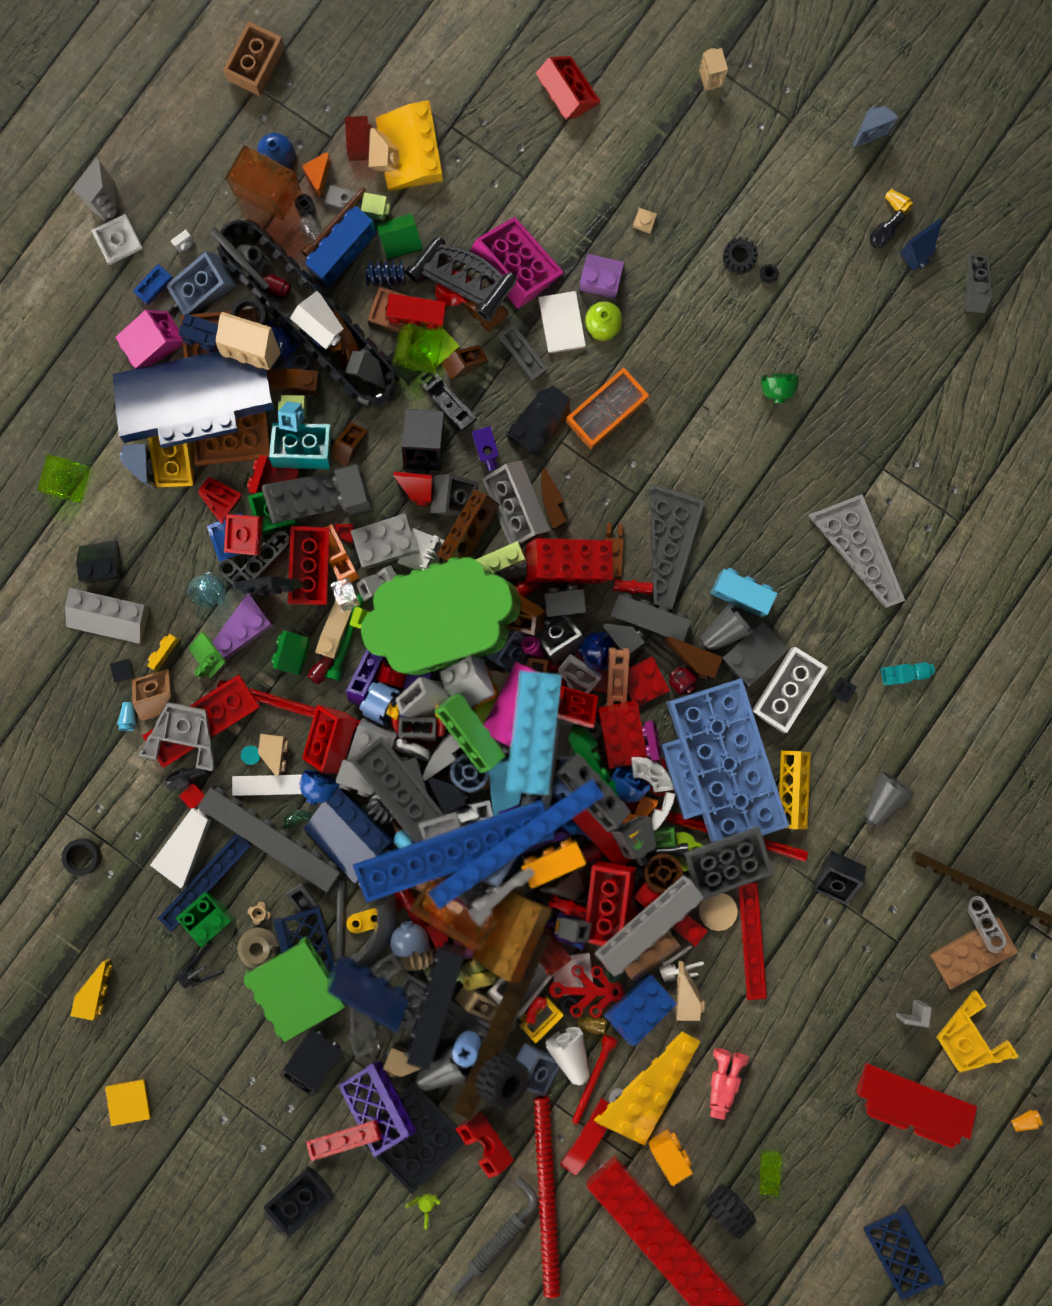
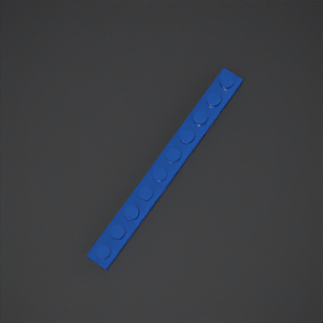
M592 778L428 891V894L439 909L595 803L604 794Z

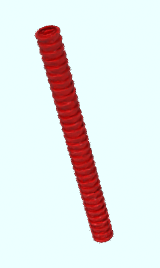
M537 1096L533 1098L535 1103L533 1108L535 1109L534 1115H536L534 1117V1121H536L534 1127H536L535 1133L537 1134L535 1136L537 1140L535 1142L537 1146L536 1152L538 1153L536 1154L538 1159L536 1164L538 1165L537 1171H539L537 1173V1177H539L537 1183L539 1184L538 1190H540L538 1191V1196H540L538 1201L540 1202L539 1208L541 1209L539 1210L541 1215L539 1217L541 1221L540 1233L542 1234L540 1239L542 1240L541 1246H543L541 1248V1258L543 1259L541 1262L544 1265L542 1266V1271H544L542 1276L544 1278L543 1284H545L543 1285V1290H545L543 1295L546 1298H557L561 1295L559 1290L561 1286L559 1284L560 1278H558L560 1276V1267L558 1265L559 1259H557L559 1257L557 1253L559 1250L557 1247L558 1241L556 1240L558 1238L556 1234L558 1230L556 1228L557 1222L555 1221L557 1219L555 1215L557 1211L554 1209L556 1207V1203H554L556 1201V1197H554L556 1193L553 1190L555 1189L553 1184L555 1182L553 1178L555 1174L552 1171L554 1170L552 1165L554 1163L552 1159L553 1153H551L553 1151V1147H551L553 1144L551 1139L553 1137L550 1134L552 1133L550 1128L552 1123L550 1122L551 1116H549L551 1114V1110H549L551 1104L549 1103L550 1097Z

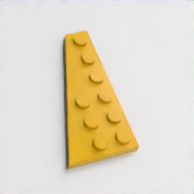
M682 1031L666 1047L659 1058L656 1057L651 1062L652 1065L646 1071L643 1070L622 1091V1095L614 1103L611 1102L607 1106L608 1109L601 1116L598 1115L594 1119L596 1123L645 1146L701 1041Z

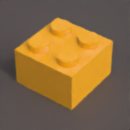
M666 1129L648 1141L652 1154L672 1186L693 1174L690 1168L693 1166L690 1161L691 1159L685 1149L681 1151L682 1146L674 1132L671 1134Z

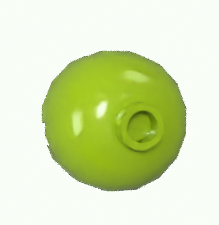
M607 301L592 305L585 318L586 330L594 339L600 341L613 339L621 331L623 323L619 308Z

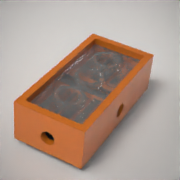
M623 367L566 418V423L592 450L646 403L649 394Z

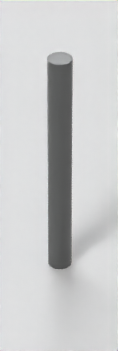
M216 227L210 231L217 241L265 291L270 285Z
M337 880L335 959H339L341 955L343 956L345 880Z

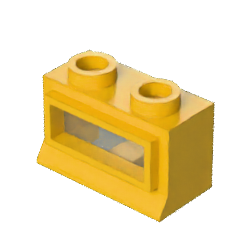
M548 996L545 997L547 1000L546 1008H539L537 1011L536 1024L526 1023L527 1011L520 1017L521 1022L519 1026L535 1043L564 1016L562 1010Z

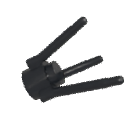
M211 942L187 966L181 969L182 973L177 976V979L183 988H188L190 985L194 987L225 972L220 970L197 979L198 974L206 968V965L201 966L197 970L191 968L212 945Z

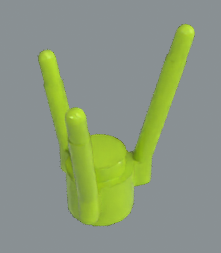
M425 1193L421 1197L416 1196L414 1200L405 1206L409 1208L419 1203V1209L425 1212V1230L428 1229L429 1214L434 1207V1203L437 1205L441 1204L440 1200L437 1199V1195L432 1196L429 1193Z

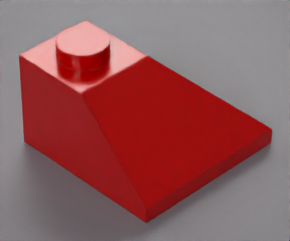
M393 472L398 485L411 501L416 503V506L427 507L428 504L431 505L434 483L431 475Z

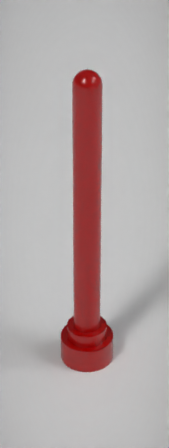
M604 1034L601 1041L603 1049L572 1118V1122L575 1125L579 1124L609 1052L615 1049L618 1044V1040L610 1035Z

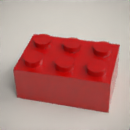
M636 701L599 707L598 714L609 769L632 765L631 757L647 758Z

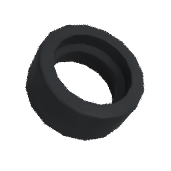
M244 297L233 304L230 315L238 317L239 312L243 308L253 306L260 313L258 323L267 325L268 314L259 300L252 297Z
M80 838L69 842L64 847L61 861L63 867L69 873L83 876L94 872L99 867L102 853L96 842ZM77 846H86L92 852L93 860L86 868H78L72 864L71 853Z

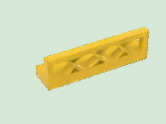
M781 751L779 796L785 815L787 813L791 815V825L788 824L789 827H786L788 829H808L811 752ZM787 755H794V764L791 767L787 764ZM789 774L793 777V783L790 786L786 783V777ZM788 793L792 796V803L789 806L785 802V796Z

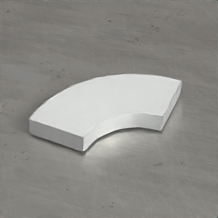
M631 757L634 778L647 780L653 786L654 792L674 790L668 772L659 763L648 758Z

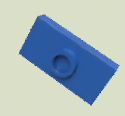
M157 264L133 292L144 303L149 305L173 277Z

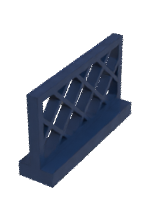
M319 907L283 918L273 919L282 953L293 947L292 943L295 937L304 938L298 934L302 925L312 929L308 936L309 940L315 931L322 934L323 939L319 945L312 941L310 942L313 946L317 947V953L319 950H322L328 954L324 964L328 970L332 971L334 961ZM316 913L318 920L313 927L306 923L305 920L308 915ZM296 920L300 922V925L293 932L287 928V921Z
M905 1205L899 1207L898 1211L863 1227L901 1300L936 1284L938 1287L945 1284L943 1274ZM898 1218L900 1222L899 1231L888 1228L890 1221ZM875 1228L882 1229L881 1239L873 1237L870 1230ZM886 1232L897 1235L894 1244L884 1240ZM900 1236L909 1239L908 1249L898 1245ZM882 1245L893 1248L890 1257L881 1253ZM896 1249L906 1252L904 1261L894 1258ZM910 1254L919 1257L918 1266L907 1263ZM892 1262L902 1265L900 1274L891 1272ZM906 1267L916 1270L913 1279L903 1276ZM919 1272L928 1274L930 1280L924 1283L917 1281ZM901 1280L912 1283L911 1288L902 1292L900 1288Z

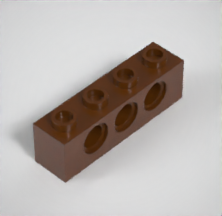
M474 489L436 555L447 563L448 559L459 557V559L469 558L500 504L487 494Z

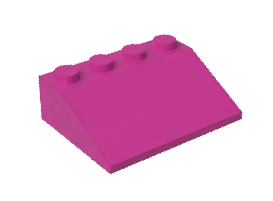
M516 217L509 219L477 238L470 249V252L488 261L503 276L508 272L516 276V284L507 297L518 309L530 302L564 273Z

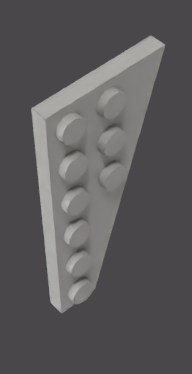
M863 494L808 515L885 608L905 601Z

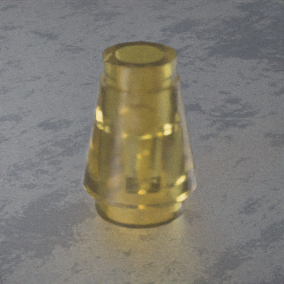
M602 1016L598 1018L579 1017L577 1028L600 1036V1034H605L606 1018H602Z

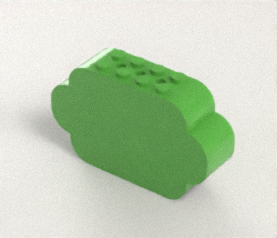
M459 557L448 559V563L442 565L435 563L426 570L416 569L407 576H394L393 580L385 582L378 587L373 598L375 610L368 613L362 621L361 634L364 645L372 654L386 657L391 667L396 671L414 676L453 666L469 656L480 658L496 653L506 645L509 635L507 625L517 619L521 610V602L515 586L507 580L493 575L487 566L472 558L459 559Z

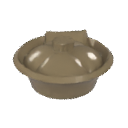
M252 928L246 931L238 942V955L241 961L254 969L276 957L280 950L276 937L264 928Z

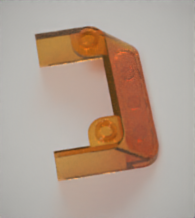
M428 880L409 912L475 953L481 951L497 922L492 921L493 918L488 916L478 925L468 912L469 909L455 900L439 909L428 894V891L438 884Z

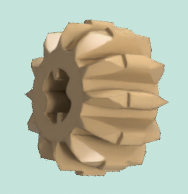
M431 946L423 953L419 954L417 950L412 952V956L400 957L403 968L409 971L427 968L433 963Z

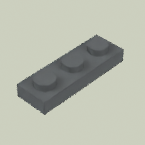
M514 324L499 334L501 341L532 382L548 371L547 367Z

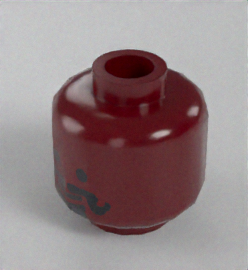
M678 667L669 675V685L678 695H690L696 690L697 678L688 668Z

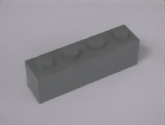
M627 593L618 594L610 618L662 637H672L684 642L691 620L687 619V615L678 612L676 615L669 613L670 609L662 606L655 608L651 606V602L643 599L640 602L633 599L634 596Z

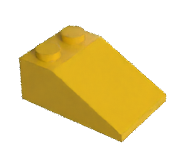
M159 436L149 437L155 487L193 486L192 442L162 448Z

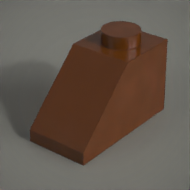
M475 345L454 351L442 364L450 378L454 379L468 374L489 360L480 345Z
M351 422L336 439L330 458L348 466L355 458L368 430Z

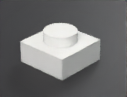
M184 230L170 240L179 253L189 249L194 242L187 230Z

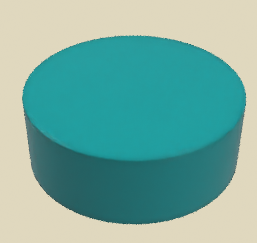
M256 746L245 747L241 752L242 761L248 765L258 763L261 759V756L258 754L259 748Z

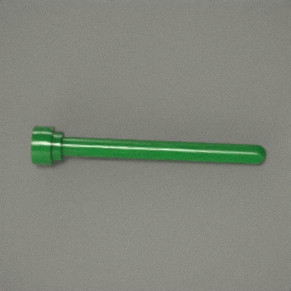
M360 592L357 594L334 666H331L330 670L328 669L326 675L327 678L341 681L343 675L341 674V666L354 627L349 625L355 607L361 608L363 603Z

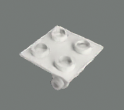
M413 528L420 553L400 558L397 563L414 570L429 569L430 565L439 562L440 557L436 554L445 540Z

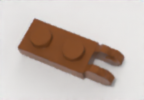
M607 523L606 538L604 540H613V577H621L624 541L622 539L623 524H619L617 527L618 538H610L612 525Z

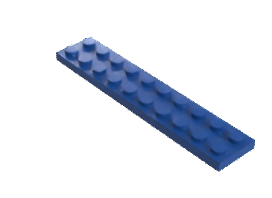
M542 800L353 864L366 902L459 871L543 813L545 808ZM553 831L533 845L554 839Z

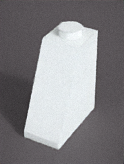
M318 291L300 303L290 317L292 321L325 349L330 345L335 346L341 339L340 333L343 327Z

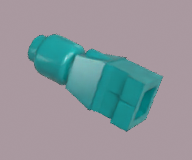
M928 662L880 668L883 686L910 683L914 679H929L931 675H935L934 665Z

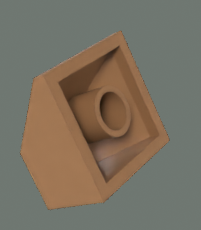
M169 669L132 680V705L141 721L159 716L171 697Z

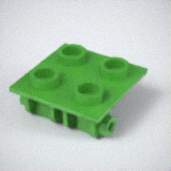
M204 631L198 635L188 648L199 663V667L194 671L197 678H203L208 675L211 679L225 663L222 654L217 651L211 639Z

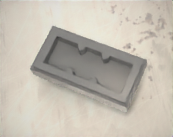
M330 185L325 205L343 209L357 192ZM363 198L356 205L360 210L362 207Z
M457 812L418 824L423 840L461 827Z

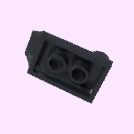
M555 386L540 390L517 421L512 424L506 436L537 458L566 421V418L571 414L570 398Z
M308 1166L264 1205V1216L279 1233H285L290 1237L330 1202L334 1195L329 1185L318 1172Z

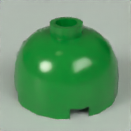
M767 374L761 375L762 392L767 398L774 399V403H785V399L792 398L798 390L799 375L773 374L772 377H767Z

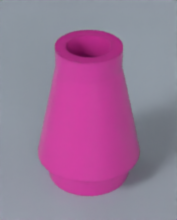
M527 636L522 640L523 652L535 659H543L545 652L542 650L537 637Z

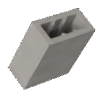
M419 677L395 700L401 716L437 718L434 711L436 705L439 704L440 706L450 695L445 691L443 682Z

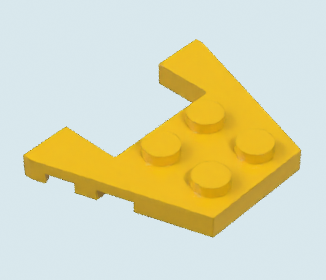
M976 990L972 991L936 1037L959 1072L1019 1057L1008 1040L992 1050L989 1049L970 1019L972 1015L986 1007Z

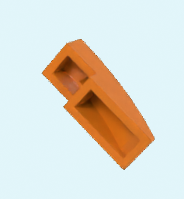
M330 524L325 527L330 528L328 561L341 585L345 586L359 579V576L334 526Z

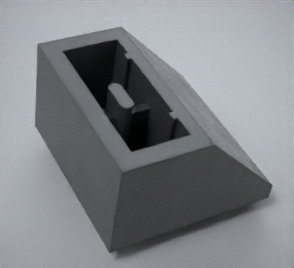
M565 583V586L558 587L557 584L546 585V588H542L547 617L586 612L584 590L580 584Z

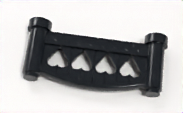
M436 236L427 245L415 263L408 266L405 274L418 284H420L425 276L478 304L475 311L483 319L490 322L495 316L496 309L515 286L516 276L510 272L503 276L492 264L482 257L461 248L445 245V240L440 236ZM442 255L452 258L450 263L439 267V259ZM460 262L461 266L466 265L464 270L453 275L455 263ZM470 270H475V273H481L478 278L467 282V275ZM489 277L490 280H495L493 285L481 290L483 278Z

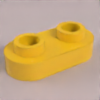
M377 908L352 914L347 920L348 930L357 934L375 929L376 922L372 921L371 917L372 915H377ZM357 920L360 923L359 927H354L353 921Z

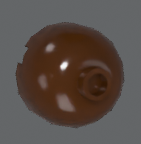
M668 854L652 856L649 859V863L643 869V877L646 884L652 890L659 893H664L683 876L680 862Z

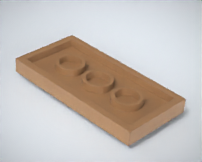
M998 917L995 919L1006 938V945L1000 953H992L987 949L976 928L930 954L948 989L951 990L1018 953ZM990 922L982 925L985 929L992 928ZM998 939L991 940L992 945L995 947L1002 945Z

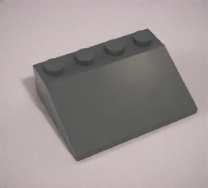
M759 826L684 853L691 881L704 897L703 900L773 875Z

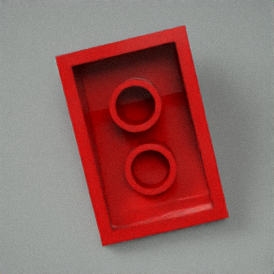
M561 685L557 718L594 728L598 696Z

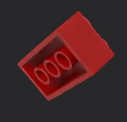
M597 861L592 865L586 922L592 923L588 943L603 946L629 923L636 868Z

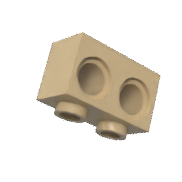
M711 48L703 53L699 72L705 91L722 87L728 71L722 48Z

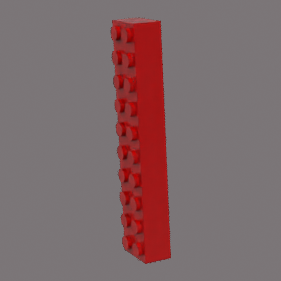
M616 1155L610 1158L586 1180L588 1190L690 1306H747Z

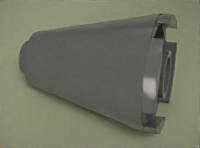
M730 602L700 636L701 642L699 644L704 650H709L712 653L751 635L754 630L747 625L746 619Z
M881 772L864 814L866 817L865 821L874 827L876 825L881 826L912 798L915 792L890 774Z
M451 1044L432 1060L429 1071L422 1069L417 1073L416 1083L420 1089L428 1091L466 1082L471 1071V1065L463 1067L454 1061L452 1057L454 1045Z

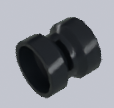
M301 194L296 197L295 207L299 216L304 219L312 218L316 212L312 198L307 194Z

